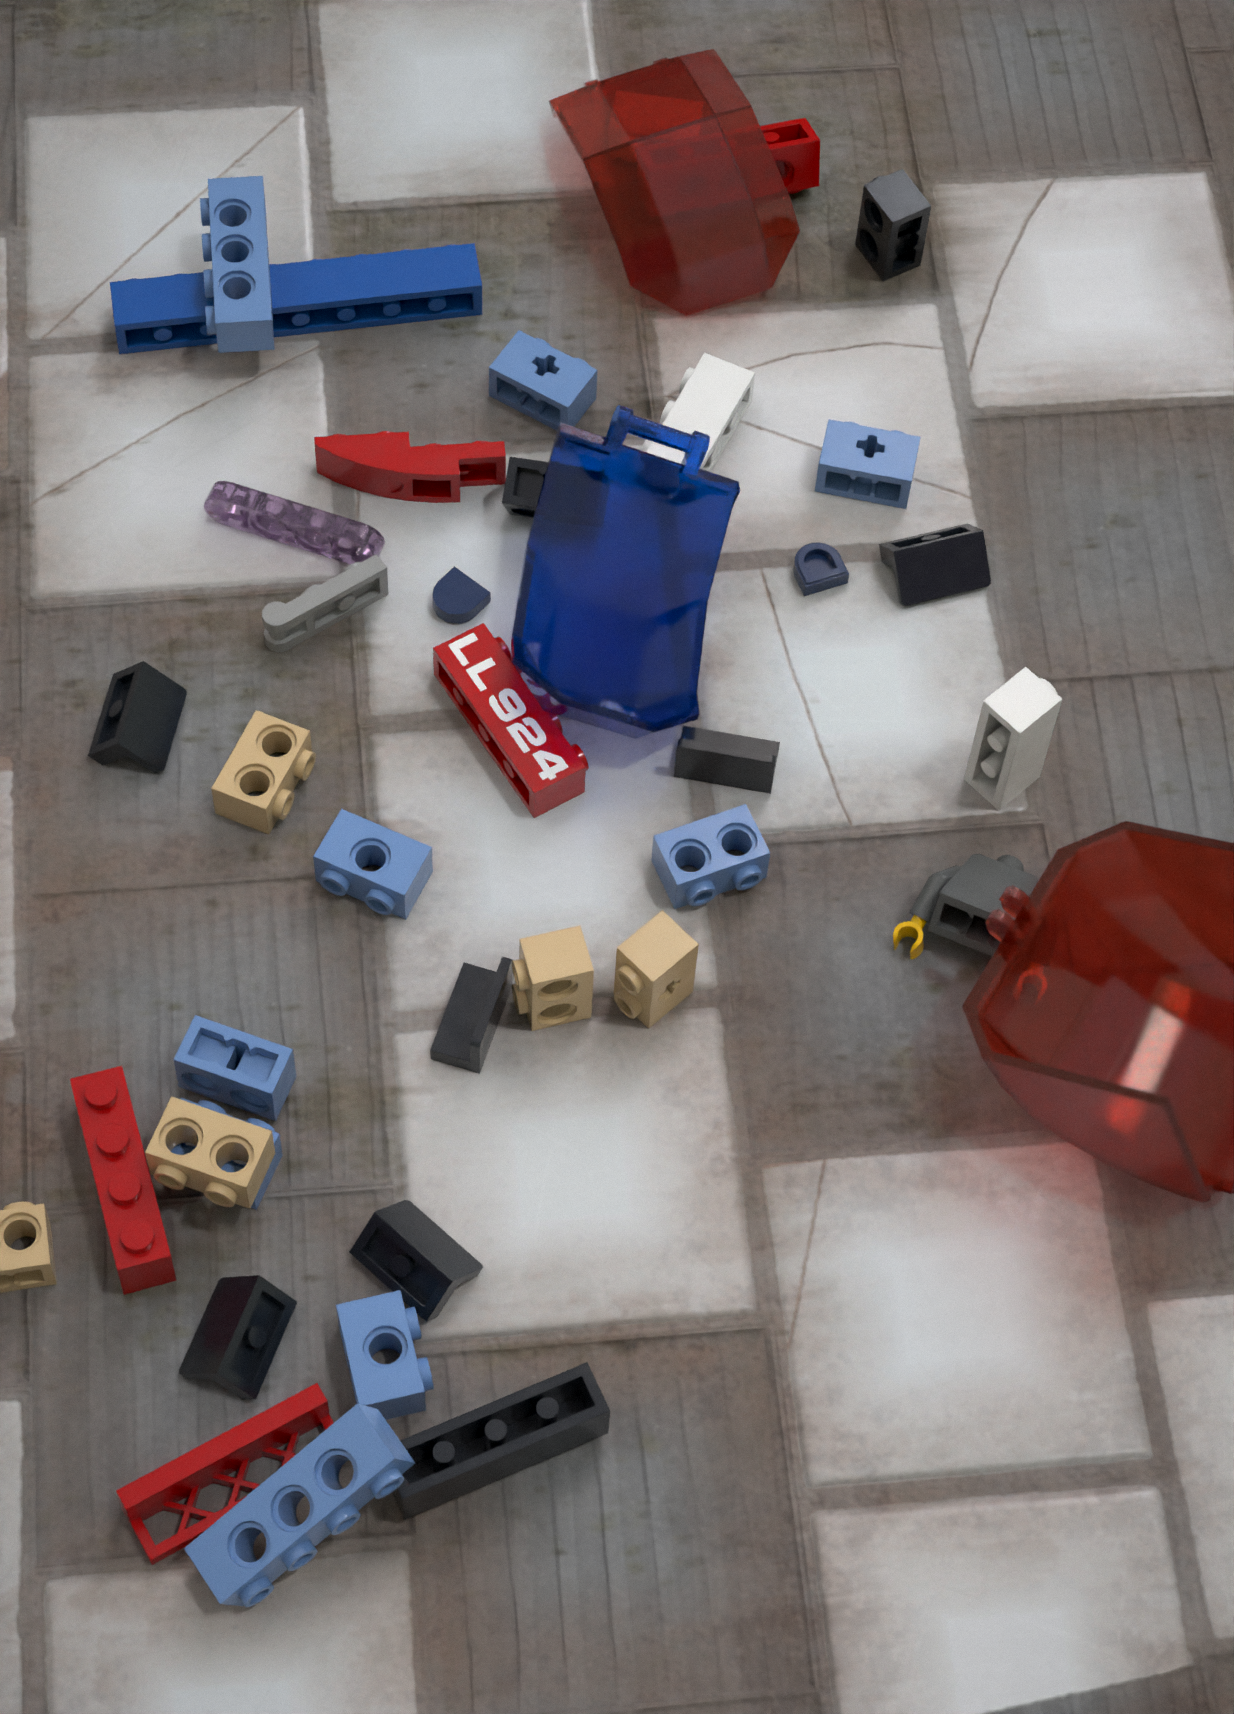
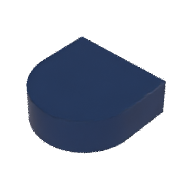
M820 542L809 543L801 547L796 553L793 573L804 596L848 583L849 572L840 554L832 546Z
M455 566L436 583L433 589L434 611L439 618L449 623L460 624L468 622L491 602V592Z

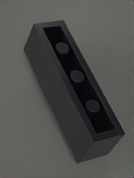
M588 1362L400 1440L415 1462L414 1465L402 1474L404 1477L403 1483L392 1492L403 1519L406 1520L608 1434L610 1409Z

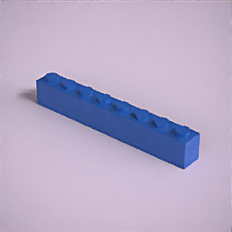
M475 243L451 244L443 247L415 250L405 249L396 252L368 255L359 254L331 259H313L284 264H269L274 338L482 315V281ZM203 272L180 273L171 276L143 279L132 278L125 281L110 282L119 354L217 344L216 334H207L205 306H214V297H205Z

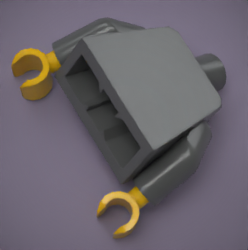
M973 854L963 866L955 865L936 872L928 878L909 912L913 915L911 920L902 922L895 927L893 944L894 950H896L902 938H915L916 942L913 943L910 950V959L917 958L924 948L922 930L925 924L928 923L927 931L1015 966H1019L1020 961L1025 962L1024 969L1015 975L1009 987V995L1013 1000L1018 990V984L1021 982L1028 983L1034 990V995L1030 1002L1031 1005L1036 1002L1044 988V981L1038 972L1040 966H1046L1055 933V922L1047 902L1038 896L1041 881L1037 876L1024 872V866L1018 858L1011 855H1002L997 860L981 854Z

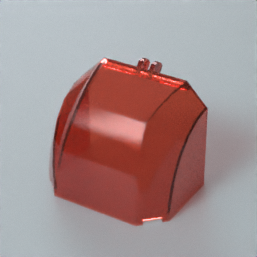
M1124 821L1058 849L1029 897L1024 891L1014 885L1006 887L999 900L1002 902L1003 910L1007 913L1000 909L993 910L985 922L989 934L1001 943L962 1007L984 1062L1002 1089L1030 1116L1063 1140L1115 1169L1174 1194L1205 1203L1211 1201L1212 1194L1221 1191L1229 1194L1234 1193V843Z

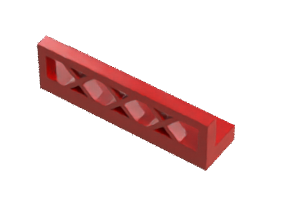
M318 1383L116 1490L121 1508L151 1565L185 1548L245 1498L239 1499L241 1491L251 1493L260 1485L245 1480L251 1462L264 1456L283 1461V1466L296 1455L295 1450L301 1435L320 1425L325 1431L334 1423L329 1414L328 1400ZM289 1442L286 1451L277 1449ZM239 1469L237 1478L227 1476ZM213 1483L233 1488L228 1506L215 1513L195 1508L201 1489ZM189 1497L187 1505L177 1503ZM163 1510L183 1515L177 1534L155 1545L143 1521ZM191 1518L201 1520L189 1527Z

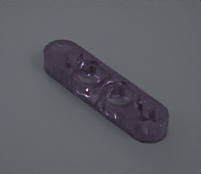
M217 481L214 483L204 502L206 513L223 525L348 564L363 562L376 554L380 556L385 544L381 533L365 523L229 481Z

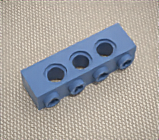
M263 176L208 179L209 198H200L202 226H210V233L202 234L204 262L212 261V269L203 270L205 297H214V306H205L207 334H216L219 353L275 350Z
M356 1404L184 1549L220 1604L251 1607L261 1602L274 1590L272 1582L286 1570H297L312 1560L317 1554L315 1546L328 1535L340 1534L353 1526L361 1516L358 1510L374 1497L376 1499L383 1498L395 1491L404 1481L402 1474L414 1465L415 1462L378 1409ZM350 1460L354 1470L353 1478L349 1485L343 1488L339 1481V1472L342 1465ZM306 1496L310 1504V1512L307 1519L300 1524L296 1517V1508L299 1501ZM263 1533L266 1538V1550L264 1555L257 1560L254 1555L253 1545L257 1536Z

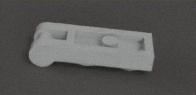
M376 554L363 562H355L349 565L341 574L323 584L310 586L301 596L286 604L282 602L268 603L262 610V621L265 628L264 639L267 648L274 652L287 651L389 595L386 565Z

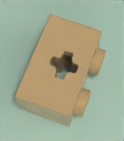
M663 910L617 947L614 1000L626 1016L631 1019L637 1017L648 1029L689 996L694 988L699 944Z

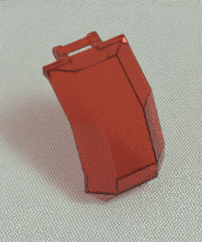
M715 49L681 55L671 59L667 57L653 61L652 65L601 81L595 79L585 82L584 87L549 100L553 117L558 118L584 164L619 251L630 287L685 316L773 287L800 233V228L790 196L753 108Z

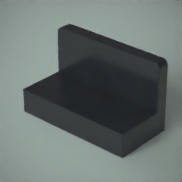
M968 523L879 544L882 563L894 569L899 603L904 606L988 587L991 584L984 532Z
M144 661L114 673L88 756L101 765H106L128 756L153 773L164 771L186 699V689Z
M683 725L681 738L678 740L674 777L771 794L780 742Z
M502 957L497 972L463 963L430 1049L432 1060L480 1074L512 989L513 959Z
M404 1200L375 1211L349 1251L351 1255L393 1292L401 1290L403 1301L408 1306L415 1307L416 1313L426 1322L438 1317L458 1284L478 1276L483 1268V1265L409 1200Z
M260 1275L221 1278L215 1287L181 1364L179 1374L186 1379H212L242 1400L256 1399L297 1301Z

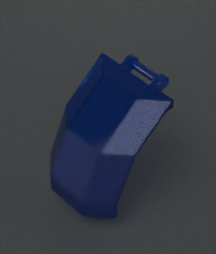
M618 405L613 413L606 437L560 423L558 426L526 543L511 638V655L513 665L543 711L637 739L697 720L700 715L697 690L707 604L732 508L740 493L739 481L700 469L709 447L710 436L696 430L690 434L633 415V409ZM627 433L685 452L681 464L623 445Z

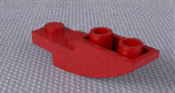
M381 431L375 434L358 435L333 434L324 437H314L318 474L344 486L381 497L414 502L457 503L460 502V487L503 485L506 481L504 441H475L472 443L447 445L432 443L425 446L410 447L409 431Z

